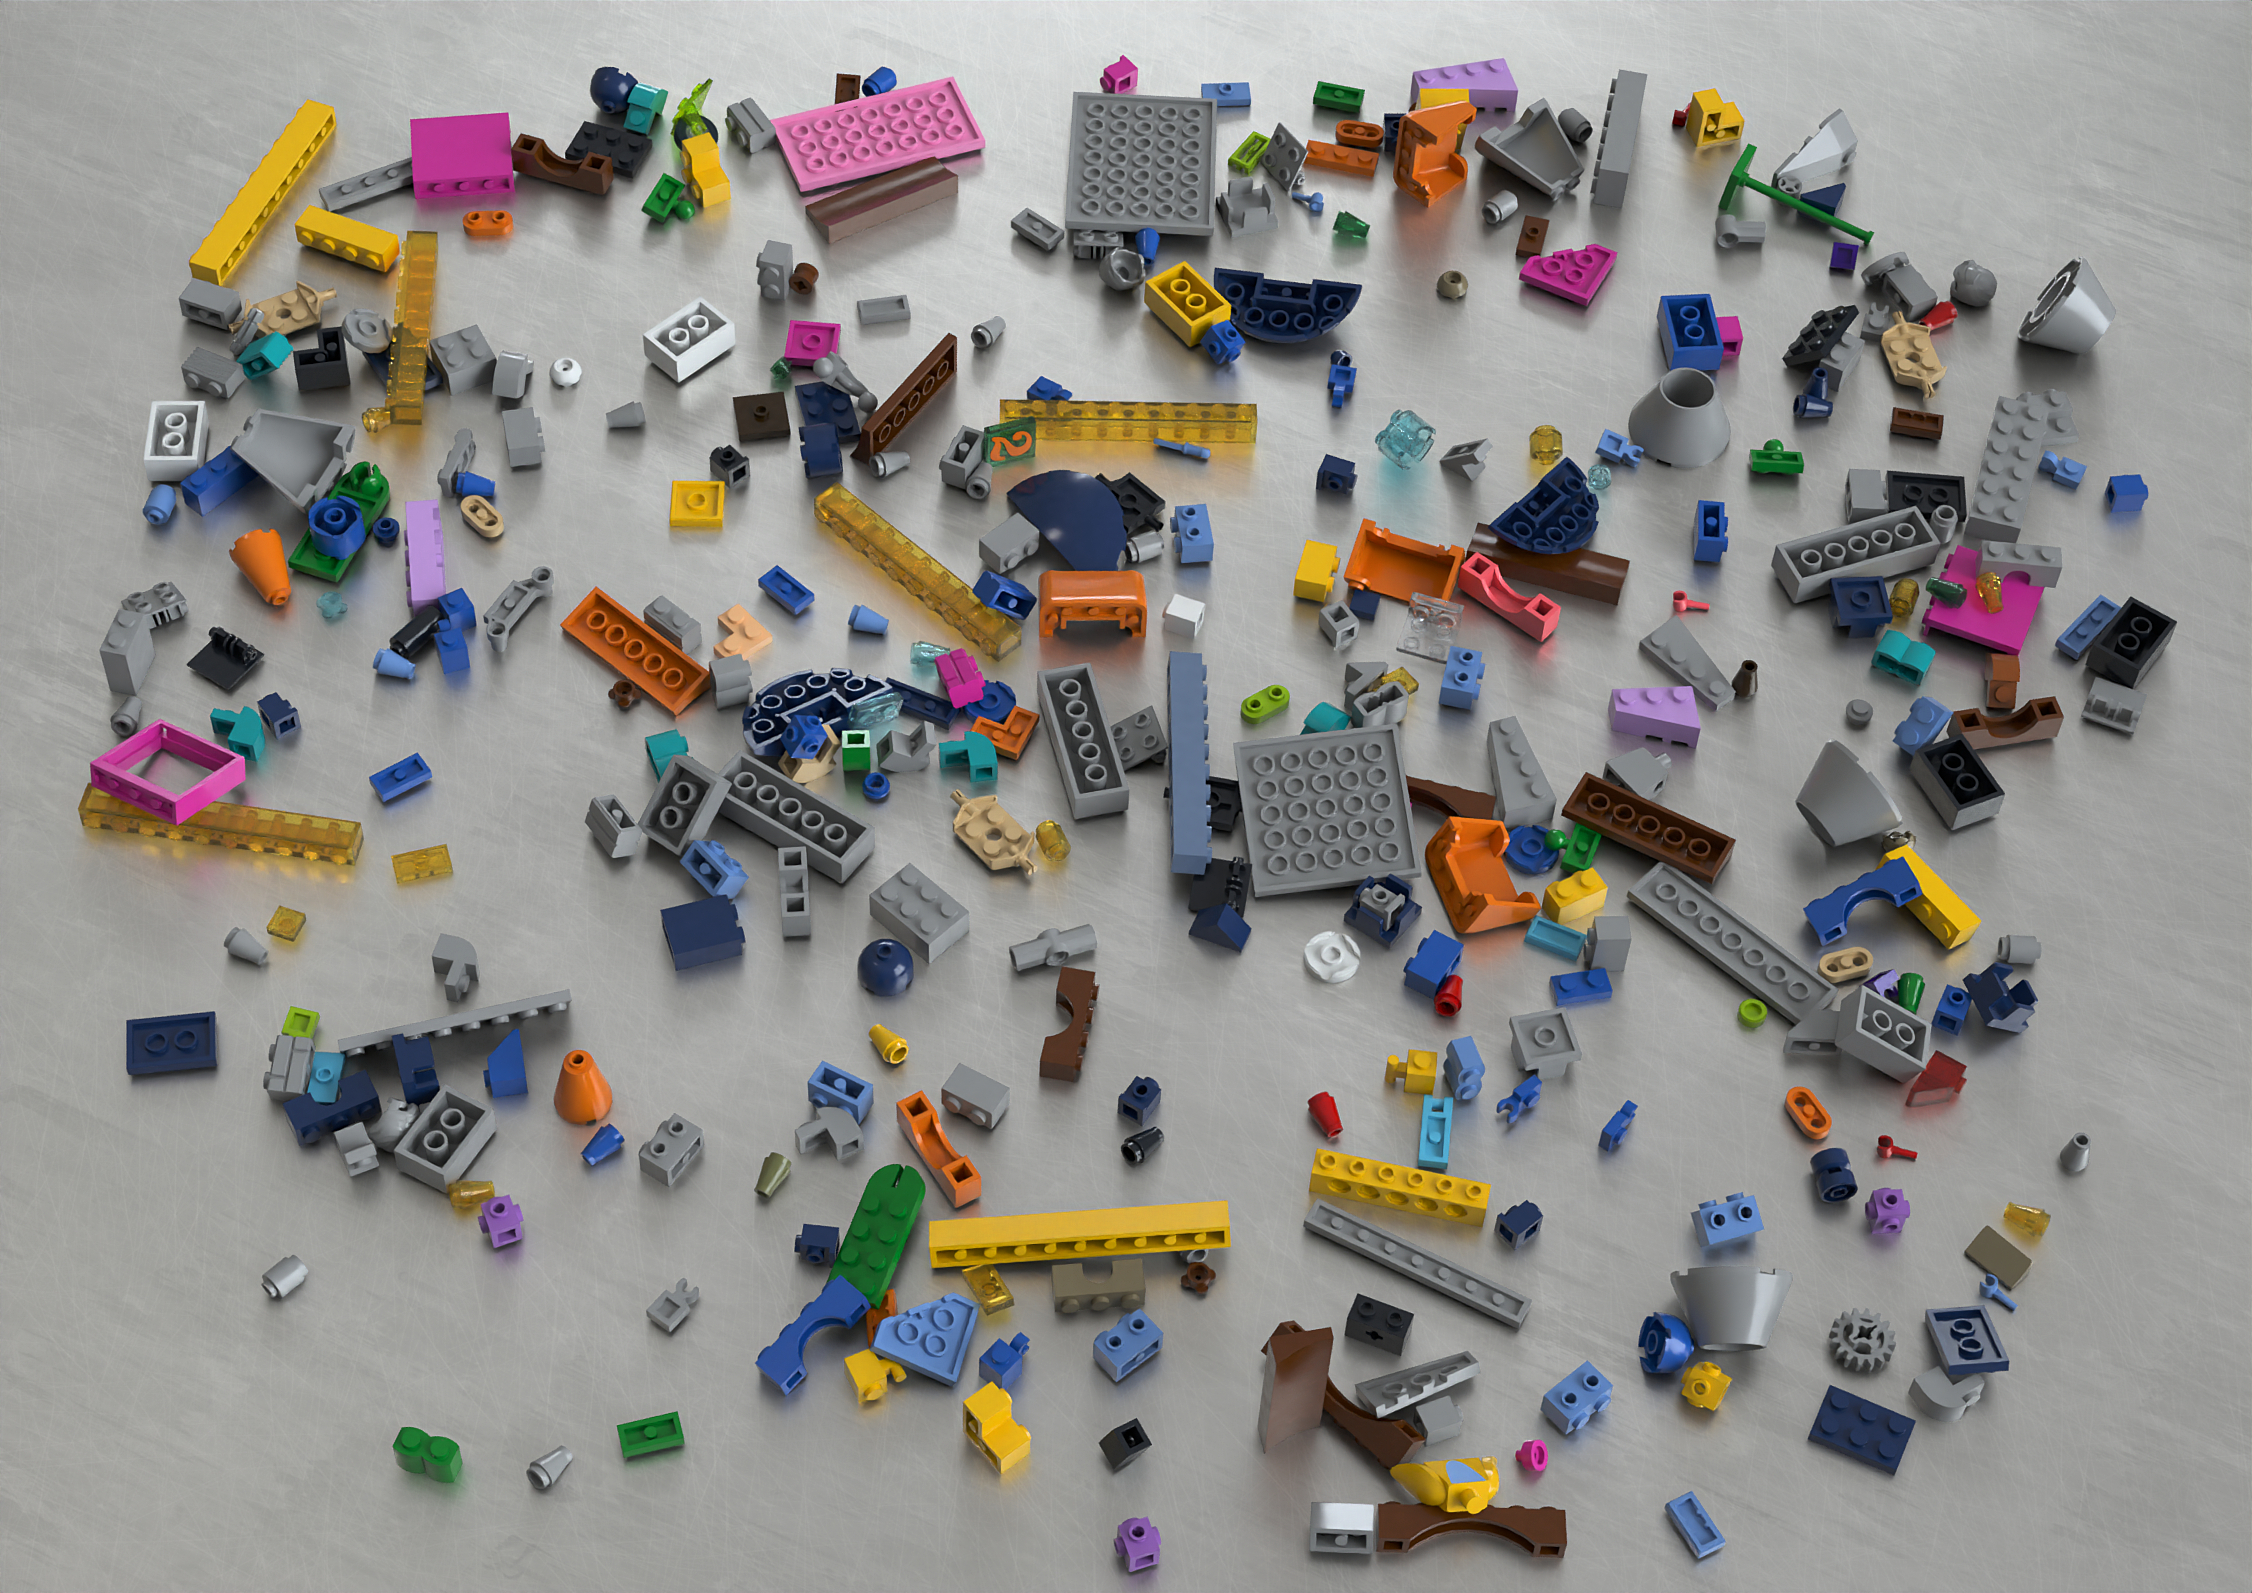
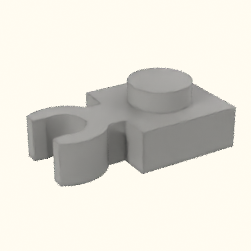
M1873 302L1870 306L1869 314H1865L1860 338L1880 342L1882 333L1887 331L1890 319L1887 318L1889 306L1885 305L1883 311H1878L1875 309L1876 303Z
M682 1278L676 1284V1291L673 1294L665 1290L646 1310L647 1317L670 1333L690 1312L689 1305L686 1303H693L698 1299L699 1288L696 1286L691 1292H684L683 1290L686 1289L688 1284L687 1279Z

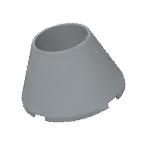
M2079 256L2080 261L2071 260L2045 287L2037 298L2039 303L2033 313L2028 311L2020 326L2018 337L2021 340L2082 355L2088 352L2103 336L2113 321L2116 310L2085 258Z
M1677 368L1666 373L1635 404L1630 413L1628 423L1629 434L1633 443L1644 449L1643 454L1655 462L1659 459L1671 463V467L1694 468L1714 461L1725 451L1731 433L1730 423L1715 383L1707 374L1693 368Z
M1830 739L1825 743L1795 800L1796 806L1810 826L1829 845L1836 847L1898 828L1903 824L1900 821L1902 815L1898 807L1872 772L1866 773L1856 763L1859 760L1857 756L1837 740Z
M1746 1266L1688 1269V1275H1679V1271H1674L1670 1274L1671 1284L1699 1348L1715 1351H1750L1766 1348L1793 1280L1792 1273L1789 1271L1773 1269V1273L1760 1271V1267Z

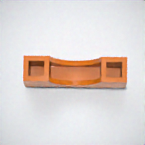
M921 1090L897 1102L898 1124L954 1207L958 1208L981 1196L980 1174L967 1155L962 1157L953 1149L943 1132L937 1111L924 1092Z

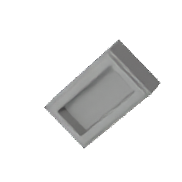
M907 295L857 301L861 325L911 319Z

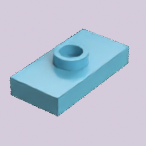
M315 1052L307 1093H311L316 1103L328 1106L338 1101L340 1091L338 1080L342 1079L346 1060L344 1053Z

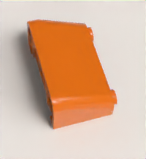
M1460 100L1410 111L1400 118L1393 179L1401 190L1429 208L1467 180V161L1464 157L1455 153L1458 125L1461 123H1472L1476 118L1477 108L1469 102Z
M1363 518L1343 576L1344 580L1349 583L1348 587L1352 590L1363 591L1365 589L1424 607L1423 610L1431 614L1438 615L1439 611L1444 612L1459 578L1460 568L1466 559L1464 548L1451 544L1450 549L1445 551L1444 545L1439 544V547L1393 534L1387 528L1382 530L1375 527V521Z
M1049 570L1039 576V637H1052L1053 630L1058 626H1061V629H1066V620H1119V629H1125V626L1132 630V637H1146L1147 600L1144 577L1141 573L1134 570Z
M1449 816L1426 846V863L1453 926L1459 933L1472 934L1531 920L1541 910V906L1534 893L1523 892L1519 896L1517 895L1501 859V855L1505 852L1510 841L1503 821Z

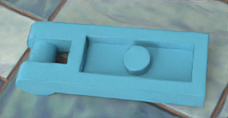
M1424 1094L1418 1166L1447 1169L1453 1097L1444 1096V1099L1433 1098V1095ZM1432 1109L1441 1110L1442 1112H1434Z

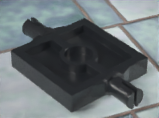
M1129 472L1122 478L1114 481L1108 480L1102 473L1095 477L1109 488L1120 503L1124 513L1122 518L1127 535L1144 524H1148L1156 532L1163 528L1164 524L1154 516L1165 509L1166 501Z
M1209 776L1206 784L1210 785V799L1206 801V805H1211L1210 822H1207V826L1232 832L1235 818L1239 812H1242L1238 781ZM1165 787L1163 798L1169 799L1168 787Z

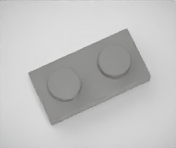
M1025 208L1011 220L1012 229L1047 251L1064 238V230L1029 208Z

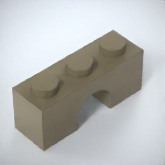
M1142 1258L1112 1261L1111 1277L1102 1283L1089 1281L1083 1274L1082 1263L1052 1265L1051 1283L1055 1312L1074 1313L1078 1310L1086 1309L1102 1311L1111 1307L1135 1308L1138 1305H1145L1146 1288Z

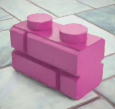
M960 648L950 652L949 655L946 653L935 657L934 662L938 676L953 707L957 709L967 705L968 702L973 703L983 699L982 687H985L986 684L981 671H978L973 655L968 657L965 650Z

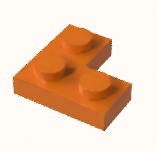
M1014 706L1004 725L978 716L970 731L980 733L990 739L996 753L1018 760L1039 723L1040 714Z

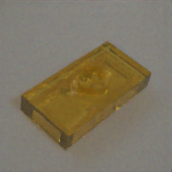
M447 844L391 856L397 884L453 872Z
M993 1264L975 1265L962 1270L964 1280L987 1316L1015 1305L1012 1294Z

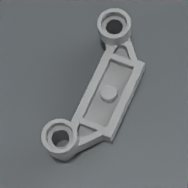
M545 566L537 567L532 572V578L520 582L513 580L483 615L484 623L488 624L486 627L487 638L491 642L494 651L501 652L507 648L510 628L536 597L546 598L552 594L554 577L553 571Z

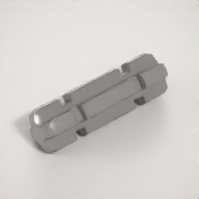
M257 308L250 309L247 315L248 320H244L236 335L237 340H233L230 346V351L236 355H241L247 348L246 344H250L259 327L257 324H261L264 318V313Z

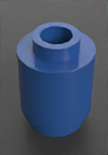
M883 66L877 69L864 80L862 85L864 95L869 97L889 92L897 84L894 71Z

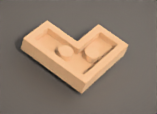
M739 604L718 616V624L730 635L713 646L714 654L719 659L741 654L744 661L773 642L772 634Z

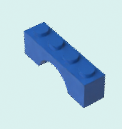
M1902 856L1898 859L1887 861L1883 867L1872 873H1864L1858 880L1847 886L1843 885L1836 888L1833 893L1822 899L1818 898L1811 901L1803 910L1821 945L1825 946L1848 934V918L1852 911L1860 904L1869 900H1885L1899 907L1923 893L1919 881Z
M841 1275L835 1280H830L823 1287L822 1294L814 1302L806 1304L798 1319L793 1324L786 1325L772 1346L765 1347L758 1355V1360L755 1364L761 1374L786 1396L808 1374L803 1362V1353L808 1340L816 1332L826 1327L840 1326L851 1329L871 1308L867 1298Z

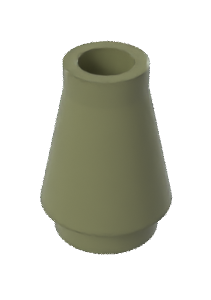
M771 1152L769 1157L764 1158L754 1191L758 1195L769 1199L775 1189L791 1172L789 1169L792 1164L791 1161L781 1154Z

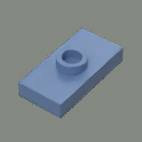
M1249 82L1201 84L1202 98L1217 99V106L1251 105Z
M1692 1491L1666 1503L1664 1509L1698 1559L1725 1545V1539Z

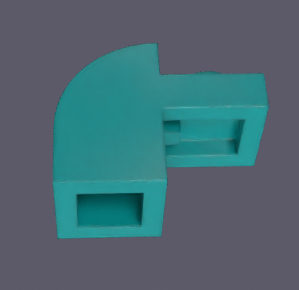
M641 82L636 84L627 101L630 103L623 127L649 135L655 113L662 115L668 91Z
M1321 702L1304 720L1303 723L1306 725L1300 735L1345 730L1352 717L1330 703Z
M247 706L243 707L240 714L231 710L214 708L210 715L213 732L228 736L227 741L230 751L243 756L246 760L257 762L265 746V736L259 715Z
M964 731V740L939 743L940 768L967 765L970 783L998 780V762L995 747L986 736L977 732Z

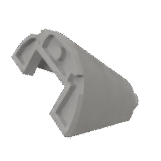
M1545 98L1527 107L1517 123L1503 131L1494 126L1479 135L1475 142V150L1480 155L1549 195L1553 200L1558 199L1567 188L1571 191L1581 182L1579 177L1584 172V168Z
M257 409L252 417L249 416L245 421L243 430L246 432L244 435L236 436L233 439L230 450L302 513L308 515L309 510L317 501L329 497L342 477L347 466L344 463L346 461V451L352 452L355 426Z

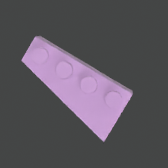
M1504 58L1415 71L1412 75L1410 91L1415 103L1417 102L1420 88L1469 89V103L1474 107H1485V111H1495V108H1506V111L1515 112L1518 88Z
M438 499L405 502L407 530H404L405 546H408V550L405 551L406 566L410 567V571H406L407 587H411V591H407L406 595L408 607H413L414 617L428 605L434 606L439 610L438 597L446 594L443 531Z

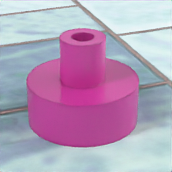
M1526 1440L1521 1450L1516 1451L1515 1457L1517 1462H1522L1523 1467L1527 1471H1542L1547 1465L1548 1451L1542 1440Z

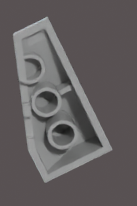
M1839 108L1819 125L1821 130L1815 137L1808 136L1799 153L1793 152L1774 172L1771 183L1772 188L1777 190L1778 181L1782 177L1793 176L1802 183L1837 171L1845 164H1850L1854 160L1858 141L1843 110Z

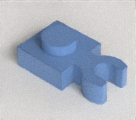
M1605 429L1595 453L1617 463L1622 458L1629 466L1637 467L1640 459L1633 455L1641 457L1644 449L1637 445H1627L1628 438Z

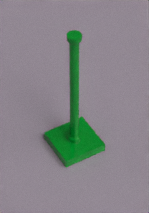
M1748 143L1729 177L1718 207L1727 210L1739 188L1746 186L1864 241L1863 244L1867 246L1869 245L1874 232H1866L1749 177L1750 174L1747 172L1757 147Z

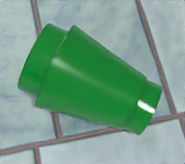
M1903 973L1897 981L1899 1006L1915 1015L1925 989V983L1921 975Z

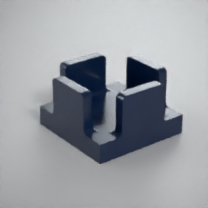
M1883 576L1830 579L1831 598L1828 612L1832 628L1850 625L1848 630V637L1850 639L1872 638L1875 636L1878 625L1885 626V624H1891L1893 614Z
M1390 873L1386 877L1385 884L1383 882L1374 883L1375 878L1369 875L1354 892L1353 904L1344 914L1343 921L1390 949L1421 914L1422 906L1411 900L1412 886ZM1378 884L1397 896L1399 894L1405 896L1403 911L1397 916L1395 923L1387 931L1383 929L1384 920L1381 917L1360 906L1359 897L1365 888L1372 889Z
M1994 962L1981 974L1970 973L1962 979L1986 1026L2022 1033L2029 1027L2026 1020L2035 1013L2033 1007L2038 1003V999L2027 980H2021L2013 988L2009 989L2003 980L2014 971L2011 965Z
M403 1033L393 1035L392 1040L405 1101L408 1104L414 1103L419 1108V1105L431 1102L440 1091L439 1081L434 1069L414 1073L435 1066L429 1038L422 1037L405 1041Z

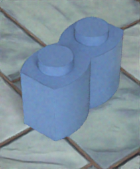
M1472 1036L1451 1040L1446 1048L1448 1057L1443 1064V1069L1457 1100H1469L1476 1097L1482 1088L1480 1079L1485 1073V1066Z

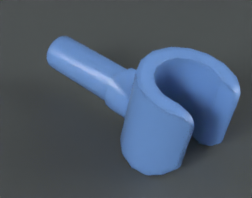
M1296 192L1292 193V198L1310 203L1309 208L1313 212L1322 211L1324 203L1322 202L1323 195L1316 192L1312 196Z
M1987 1274L1985 1281L1988 1286L1980 1282V1294L1986 1298L1995 1297L2014 1311L2018 1305L1997 1288V1277Z

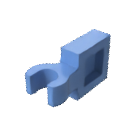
M2045 451L2038 468L2044 472L2054 474L2052 480L2076 490L2087 466L2064 456L2060 461L2053 452Z

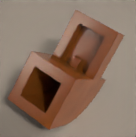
M1986 653L1984 680H1988L1986 707L2015 709L2017 682H2020L2018 656Z

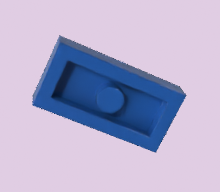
M778 565L758 579V586L794 615L815 601L813 592Z
M417 752L370 776L369 781L382 801L385 802L432 778V772Z
M1605 968L1551 976L1549 981L1557 1006L1610 998L1613 992Z

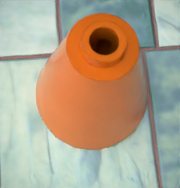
M262 529L246 533L234 542L236 547L233 551L231 548L229 549L232 561L267 603L279 605L286 602L291 594V588L279 533L274 529H269L270 532L263 533Z
M574 1050L564 1058L554 1092V1105L560 1117L569 1123L585 1125L587 1121L594 1119L598 1121L610 1110L613 1102L611 1087L592 1056L584 1050Z

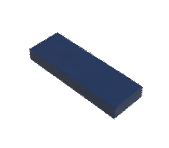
M889 677L885 681L893 687V692L882 705L933 723L946 730L950 729L961 711V707L956 709L951 701Z

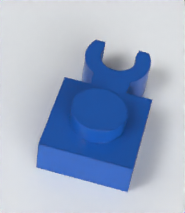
M1629 1100L1625 1102L1620 1112L1617 1111L1603 1128L1598 1146L1609 1151L1615 1143L1619 1145L1623 1141L1628 1131L1625 1127L1636 1115L1634 1113L1638 1108L1636 1104Z

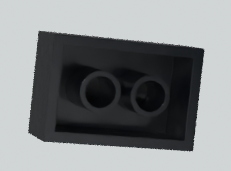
M2130 596L2093 643L2085 665L2127 688L2134 689L2170 642L2177 621Z
M1963 734L1915 751L1909 770L1951 830L1999 813L2005 793Z

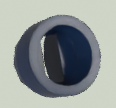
M1336 350L1331 354L1330 363L1331 365L1350 367L1352 356L1346 351Z

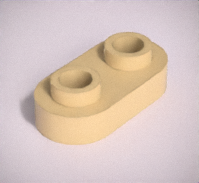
M472 495L462 500L460 505L462 517L481 535L495 537L502 533L504 529L502 515L483 497Z
M1852 947L1829 953L1820 959L1817 972L1829 983L1861 977L1870 972L1873 956L1867 949L1862 947Z

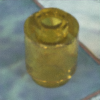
M1903 578L1894 585L1889 598L1893 615L1908 617L1913 613L1920 593L1919 586L1914 580Z
M1052 820L1044 821L1037 826L1035 837L1045 858L1048 861H1062L1071 850V845L1061 826Z

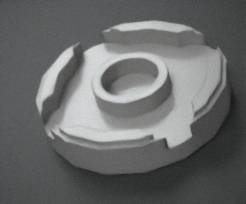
M1905 252L1888 255L1867 267L1862 272L1861 277L1865 285H1873V280L1876 279L1883 282L1887 272L1904 267V263L1908 265L1909 259Z
M364 308L350 311L342 322V333L345 339L353 347L368 353H380L386 350L393 338V330L385 318L382 320L378 317V313Z

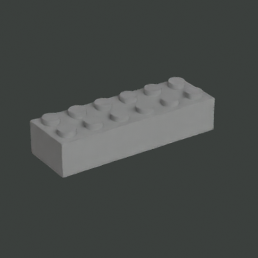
M1619 69L1617 79L1612 78L1610 93H1614V95H1609L1608 111L1605 113L1603 127L1608 128H1602L1600 143L1604 145L1599 144L1597 160H1601V162L1596 161L1594 176L1598 177V179L1593 178L1590 193L1595 194L1593 204L1622 209L1648 74Z
M1999 396L1993 413L1964 534L1990 541L2017 542L2050 408Z
M1917 506L1778 544L1775 548L1771 566L1793 602L1798 603L1830 594L1829 583L1831 578L1883 576V578L1934 564L1940 542Z
M1091 663L1037 671V694L1074 819L1128 810L1129 787Z
M741 750L718 773V775L731 782L732 785L717 812L779 848L806 846L807 864L841 884L845 882L875 848V827Z

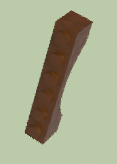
M1406 775L1411 803L1426 807L1440 814L1445 819L1451 816L1492 820L1497 796Z
M1294 1320L1281 1322L1271 1337L1303 1332L1305 1330ZM1269 1340L1266 1342V1344L1261 1350V1352L1264 1353L1266 1356ZM1328 1376L1323 1410H1326L1333 1416L1334 1423L1356 1437V1443L1378 1457L1377 1461L1384 1468L1391 1470L1392 1467L1398 1464L1410 1463L1426 1439L1404 1419H1388L1384 1417L1377 1419L1375 1415L1360 1409L1335 1387Z
M1390 1501L1378 1504L1376 1513V1552L1408 1553L1419 1544L1434 1537L1462 1532L1481 1533L1504 1539L1521 1548L1532 1557L1563 1558L1567 1546L1565 1510H1558L1550 1506L1540 1509H1527L1519 1505L1510 1506L1509 1508H1497L1487 1505L1479 1513L1471 1514L1468 1511L1446 1512L1439 1506L1425 1505L1422 1502L1415 1505H1404L1399 1502Z

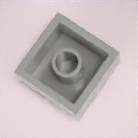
M477 324L429 340L432 362L443 376V382L451 396L493 381L497 360Z

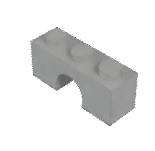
M1982 540L1975 560L1976 580L2003 583L2004 577L2008 573L2024 571L2028 573L2029 586L2055 588L2062 570L2061 548Z
M806 846L778 848L783 937L811 935Z

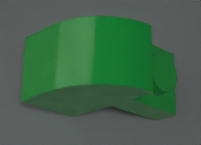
M870 730L842 731L843 771L871 770Z

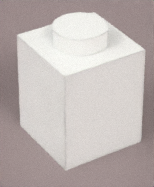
M1175 594L1171 603H1166L1163 609L1162 618H1165L1164 630L1195 639L1204 621L1205 603Z

